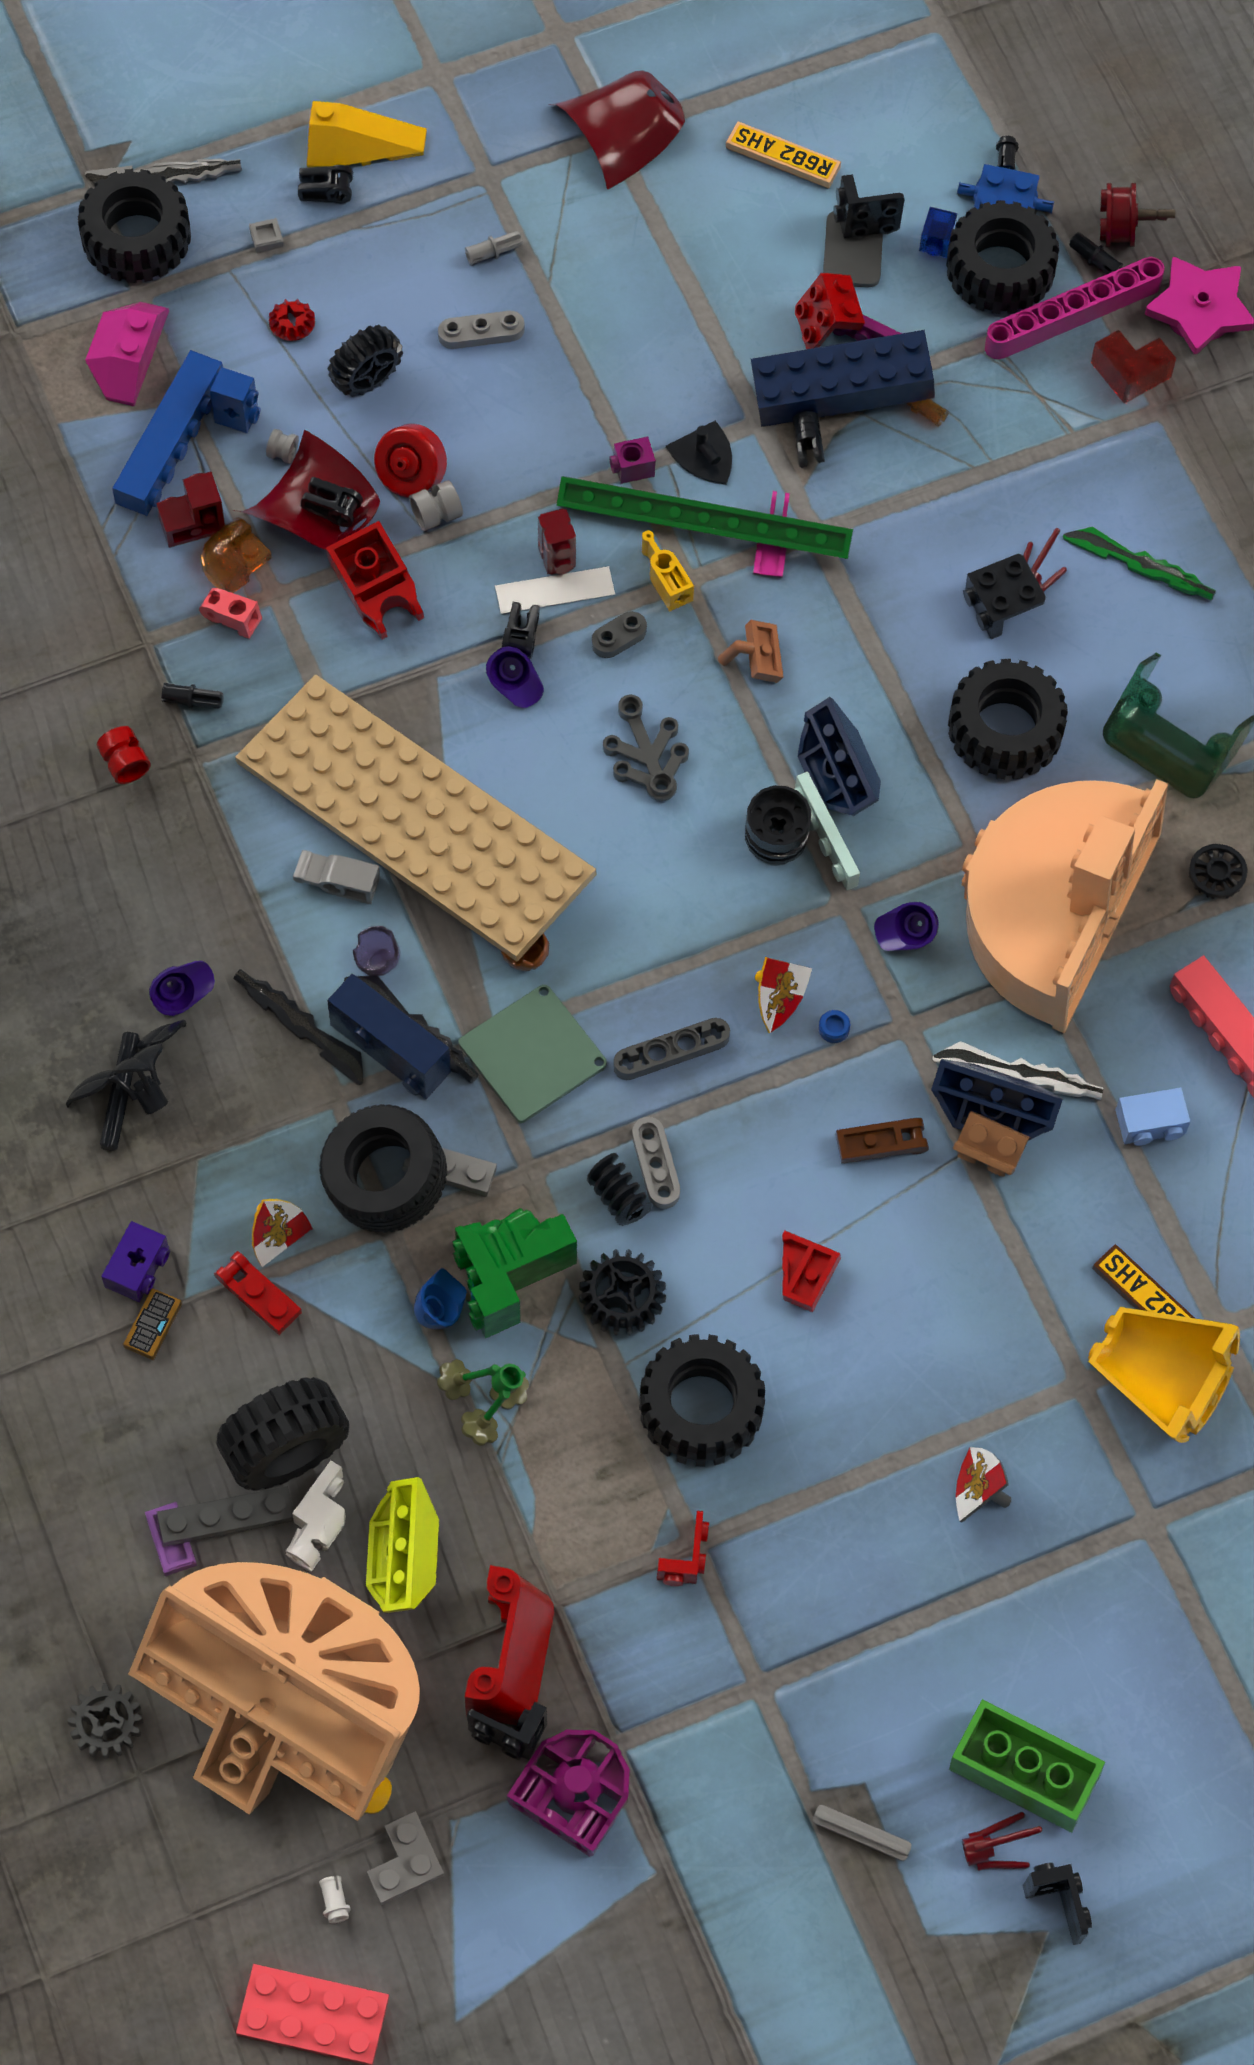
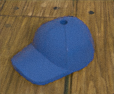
M441 1268L421 1287L416 1296L414 1313L417 1321L425 1328L434 1330L452 1326L460 1317L467 1294L466 1288L446 1269Z

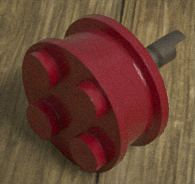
M1107 183V189H1101L1100 212H1106V218H1101L1100 241H1106V247H1110L1111 243H1129L1130 247H1135V229L1138 227V221H1167V218H1175V209H1138V203H1136V183H1131L1130 187H1112V183Z

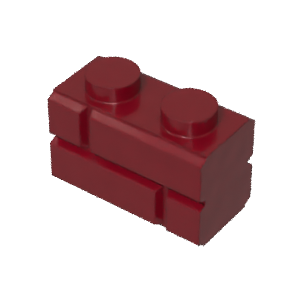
M562 508L540 514L538 517V550L543 559L547 574H565L576 567V534L567 509Z

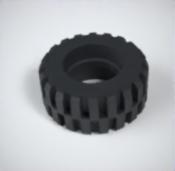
M125 169V173L118 174L116 171L109 174V178L105 180L101 178L94 183L95 188L87 190L78 208V226L84 253H86L91 265L97 266V270L103 275L107 276L109 273L112 279L118 281L127 279L128 283H137V280L144 279V282L153 281V277L157 275L162 277L168 274L169 268L175 269L181 263L180 258H184L188 252V245L191 242V231L185 198L172 181L166 182L164 176L158 173L151 175L148 170L141 169L140 172H134L133 169ZM135 215L147 216L159 222L150 232L135 237L122 236L110 230L121 219Z
M1000 200L992 205L990 202L980 204L978 210L974 207L967 211L965 216L960 217L950 236L946 266L948 280L952 282V288L958 295L962 293V300L969 305L974 303L976 305L975 308L981 311L988 309L992 310V314H1000L1001 311H1007V314L1017 313L1020 308L1024 310L1033 306V302L1039 303L1045 297V293L1049 292L1055 277L1059 257V242L1056 239L1057 234L1052 226L1048 227L1049 221L1043 215H1036L1037 211L1029 206L1027 209L1021 207L1022 204L1013 201V204H1006L1005 200ZM990 247H1007L1017 251L1027 262L1015 268H998L985 262L978 253Z
M1001 659L1000 663L995 664V661L991 660L984 663L983 669L978 666L970 670L968 677H963L959 682L952 699L948 726L950 727L948 734L950 741L955 743V752L960 757L965 756L964 763L970 768L974 766L980 768L979 773L988 776L989 773L996 774V779L1005 780L1006 776L1020 779L1023 778L1026 772L1029 775L1039 772L1040 766L1046 767L1052 761L1053 755L1057 754L1067 723L1068 709L1067 704L1064 702L1065 695L1061 688H1056L1057 682L1051 675L1044 676V670L1036 665L1032 668L1027 666L1028 662L1019 660V663H1012L1011 659ZM994 704H1013L1024 709L1032 717L1035 727L1019 735L1001 734L985 724L980 716V712Z
M699 1334L689 1335L688 1342L683 1343L681 1338L671 1341L670 1349L667 1350L665 1347H662L656 1353L655 1361H649L640 1386L639 1410H641V1422L643 1428L648 1430L650 1441L653 1444L659 1443L660 1452L667 1457L673 1453L677 1455V1462L685 1465L687 1459L696 1460V1466L705 1467L708 1460H713L714 1465L724 1463L725 1457L728 1455L733 1459L740 1455L742 1447H749L754 1440L755 1433L759 1431L765 1406L764 1381L760 1380L761 1371L758 1365L750 1363L751 1355L744 1349L740 1352L736 1351V1343L728 1339L725 1344L720 1343L716 1335L709 1334L708 1340H700ZM691 1377H710L727 1387L733 1397V1407L724 1419L716 1423L706 1425L691 1423L678 1415L672 1407L671 1395L673 1389L679 1383Z
M305 1377L299 1381L292 1380L286 1382L285 1385L276 1386L269 1389L270 1391L263 1395L256 1396L251 1402L242 1405L235 1414H231L226 1419V1423L222 1424L219 1428L216 1444L239 1486L247 1490L259 1491L261 1488L269 1489L274 1485L284 1484L294 1477L297 1478L303 1475L307 1470L315 1468L321 1461L328 1459L336 1449L343 1445V1440L347 1439L349 1433V1420L327 1382L315 1377L311 1379Z

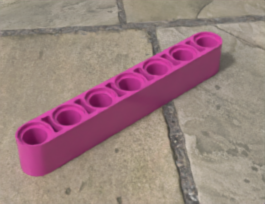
M1155 257L1144 258L1000 319L988 327L985 352L993 359L1006 358L1149 297L1160 289L1165 268L1164 264Z

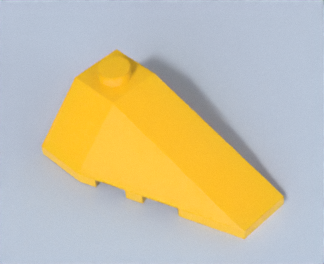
M313 101L309 121L307 167L346 166L357 163L365 166L371 165V161L386 158L389 161L422 156L424 155L427 128L341 103Z

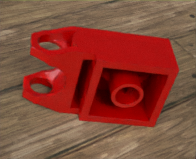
M380 521L326 547L329 563L363 622L375 630L382 640L388 637L387 630L383 624V616L389 609L402 607L415 616L418 621L424 618V612L417 600L415 583Z

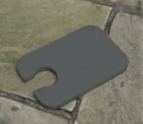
M830 212L826 220L823 273L851 275L854 287L876 286L881 276L883 234L866 235L861 238H844L840 222L836 223L834 212Z

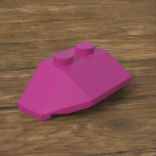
M138 302L103 312L85 361L106 400L135 406L168 316L169 308Z

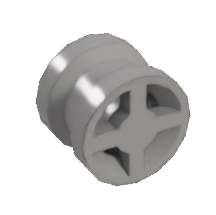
M274 429L268 440L266 456L272 459L279 457L285 463H292L297 452L299 436L295 434L288 436L283 434L281 430Z

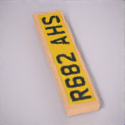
M739 121L726 141V148L828 189L841 167V161Z

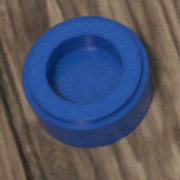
M830 1010L821 1016L818 1030L821 1037L827 1042L839 1043L849 1035L851 1024L845 1013L839 1010Z

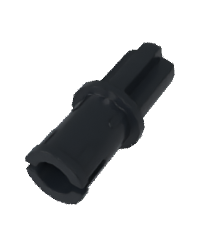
M1077 232L1071 238L1070 247L1086 258L1089 265H1095L1105 274L1122 268L1123 263L1117 261L1104 251V246H1097L1082 233Z
M164 683L161 695L162 702L188 705V708H193V705L220 708L224 699L222 692L198 689L195 684L181 686Z

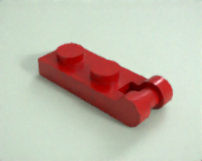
M236 1251L230 1257L231 1262L224 1268L220 1267L214 1273V1276L272 1330L280 1335L302 1314L301 1308L257 1270L242 1253ZM241 1271L246 1276L238 1283L233 1277Z

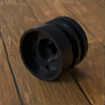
M777 785L760 790L751 799L747 808L745 841L749 851L757 859L768 864H785L794 861L803 853L808 843L811 826V808L807 799L793 788Z

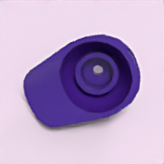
M507 646L498 649L489 657L486 663V674L491 684L515 706L527 708L541 699L544 693V686L526 654L518 648ZM510 665H514L515 669H511Z
M923 902L902 904L881 915L874 922L876 939L880 947L885 951L911 950L924 947L934 940L939 929V921L935 911L931 906ZM919 921L922 922V926L918 925Z
M201 960L178 967H169L153 979L149 988L150 1000L156 1010L164 1015L174 1016L183 1013L212 991L215 984L214 974L210 966Z

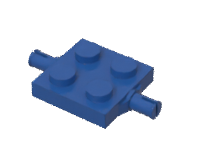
M984 164L981 178L976 186L959 182L957 194L973 197L974 207L977 210L980 204L990 202L992 205L1000 200H1005L1006 204H1013V201L1022 204L1021 207L1026 209L1029 206L1035 210L1052 213L1054 201L1038 198L1037 186L1040 175Z

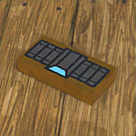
M152 1288L123 1344L124 1348L154 1360L182 1306V1301Z

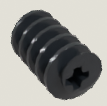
M611 1153L595 1164L587 1175V1181L590 1185L594 1186L595 1193L601 1196V1201L604 1205L608 1206V1211L611 1215L615 1216V1221L618 1225H629L643 1218L651 1210L653 1203L650 1202L642 1205V1202L647 1197L646 1193L634 1194L640 1185L638 1182L630 1185L627 1184L632 1179V1174L629 1172L621 1175L620 1173L626 1166L623 1162L614 1165L619 1156L617 1153Z

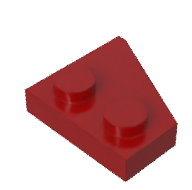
M784 1230L782 1234L783 1299L813 1312L841 1260V1255L839 1252Z

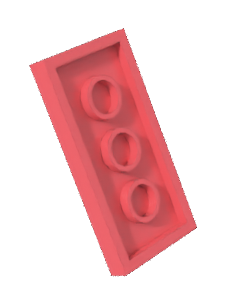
M253 1964L236 2035L364 2065H373L389 2001V1994Z

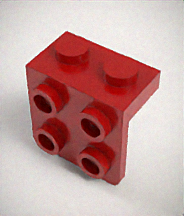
M820 273L795 306V315L798 318L806 349L820 347L835 328L860 330L865 324L851 275Z

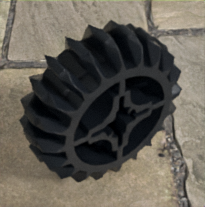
M379 324L374 327L371 325L367 326L364 331L360 329L354 336L350 335V338L346 342H342V346L334 351L335 356L329 360L331 364H329L327 369L331 382L340 392L351 397L357 394L364 395L366 391H372L374 387L381 386V383L385 379H389L388 376L396 371L395 366L401 363L400 358L403 355V346L400 344V340L386 326L382 327Z
M615 1249L613 1251V1258L610 1259L608 1255L603 1253L601 1254V1263L592 1260L590 1263L591 1270L583 1272L585 1281L579 1283V1290L583 1292L579 1295V1302L586 1304L583 1307V1313L585 1315L592 1314L590 1322L593 1325L602 1321L601 1330L603 1332L608 1330L609 1326L614 1327L613 1334L617 1336L620 1333V1328H626V1334L630 1336L633 1326H636L642 1332L645 1330L644 1321L653 1325L655 1323L654 1314L660 1315L662 1313L663 1307L660 1304L666 1302V1295L662 1293L666 1290V1283L659 1281L662 1278L661 1270L652 1271L655 1265L653 1260L643 1263L644 1255L642 1253L638 1254L635 1259L632 1258V1251L630 1249L626 1250L625 1256H620L619 1251ZM621 1272L631 1273L635 1276L626 1277ZM608 1276L610 1287L604 1290L603 1295L597 1297L596 1289L599 1283ZM617 1286L624 1293L628 1292V1299L626 1296L623 1295L622 1292L617 1293ZM648 1288L649 1297L647 1301L637 1309L635 1297L641 1294V1290ZM620 1308L625 1313H618L611 1311L609 1309Z

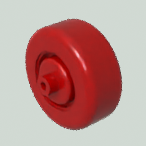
M404 424L391 429L381 437L375 449L374 465L380 481L389 491L402 497H409L424 489L429 492L434 485L442 481L446 472L447 456L441 440L432 430L419 424Z

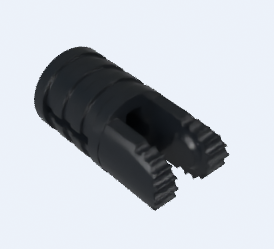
M812 411L800 412L793 417L798 463L801 468L808 466L807 450L814 449L813 453L817 462H825L820 424L818 423L819 415Z

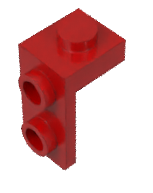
M697 1511L692 1561L659 1558L657 1580H662L665 1585L682 1586L683 1583L696 1584L698 1573L704 1574L706 1554L700 1553L701 1541L707 1542L709 1522L703 1521V1511Z

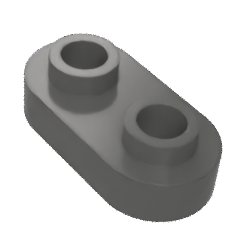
M630 611L601 626L592 635V649L594 653L602 658H612L644 639L647 632L646 619L640 613ZM636 623L637 625L634 627H630L627 624ZM610 637L612 640L604 641L602 638Z

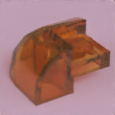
M237 517L212 534L204 544L201 554L202 571L216 588L235 593L250 582L249 575L272 559V554L252 533L251 526L245 520Z

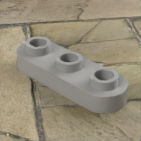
M515 311L448 318L442 321L438 327V339L444 347L449 349L512 342L523 336L525 330L524 318Z
M640 1118L633 1126L632 1140L648 1198L658 1208H671L680 1198V1184L664 1127L656 1118ZM645 1133H651L654 1137L650 1140H646L642 1137V1135ZM657 1161L662 1166L656 1169L651 1167L650 1164ZM666 1190L670 1195L668 1197H661L658 1193Z

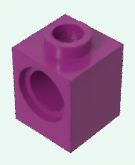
M648 436L614 443V455L609 457L610 466L613 474L618 473L621 484L655 477L656 460ZM632 459V460H636V461H635V462H629V461H627V460Z

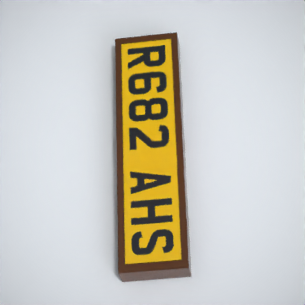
M1116 1244L1093 1265L1092 1269L1135 1309L1195 1318Z

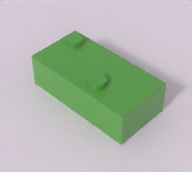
M982 1699L952 1756L949 1770L1072 1833L1102 1774L1105 1761Z

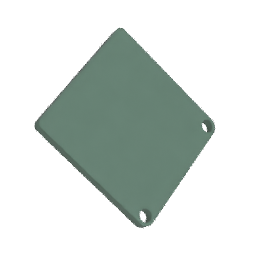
M540 985L458 1040L459 1047L518 1123H524L603 1071L607 1065L604 1055L547 985ZM541 990H547L548 994L546 996H542L539 994V992ZM602 1060L604 1064L596 1066L595 1061Z

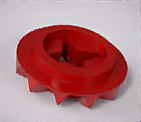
M298 298L295 302H289L285 299L282 304H275L273 311L269 313V326L271 331L280 339L296 341L305 338L312 332L315 326V315L308 303L303 304ZM288 313L293 314L296 318L295 326L288 319Z

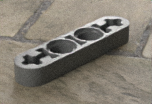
M710 1018L626 1047L618 1051L614 1057V1072L623 1080H632L719 1050L729 1042L730 1027L721 1018ZM715 1028L717 1032H721V1038L716 1039L714 1035L709 1036L711 1029ZM700 1032H701V1037H702V1038H705V1039H704V1045H701L700 1035L698 1034V1033H700ZM683 1037H689L694 1040L695 1047L687 1051L682 1050L678 1046V1041ZM659 1047L666 1052V1056L664 1059L656 1061L649 1057L648 1052L652 1048ZM639 1053H643V1061L646 1065H642V1059L639 1060ZM623 1059H628L630 1063L634 1062L633 1068L628 1070L626 1066H622Z

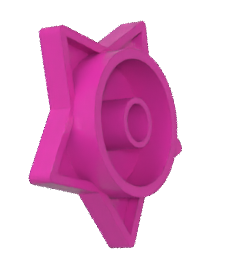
M1173 257L1170 265L1169 288L1150 302L1145 310L1146 316L1169 324L1174 332L1185 339L1193 354H1198L1210 341L1219 338L1224 333L1249 331L1254 328V318L1237 296L1241 273L1240 266L1205 271L1177 257Z

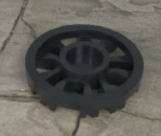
M1210 844L1202 847L1194 854L1189 866V878L1194 884V888L1199 893H1204L1207 898L1211 897V899L1215 897H1226L1228 899L1230 896H1234L1245 884L1248 873L1247 864L1243 856L1234 848L1223 844ZM1213 851H1218V858H1214ZM1225 852L1234 857L1230 862L1223 859ZM1205 853L1210 861L1205 863L1199 857ZM1238 864H1240L1241 866L1238 868L1231 869V867L1236 866ZM1195 866H1196V867H1200V868H1204V869H1206V870L1196 869ZM1231 875H1241L1242 878L1240 881L1232 879ZM1196 876H1204L1206 880L1200 882ZM1208 882L1213 883L1210 889L1205 887ZM1220 885L1224 891H1215V887Z

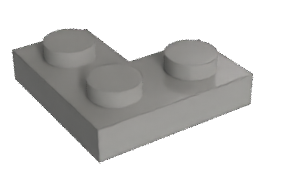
M416 1811L384 1825L397 1858L367 1871V1875L381 1905L444 1877V1872Z

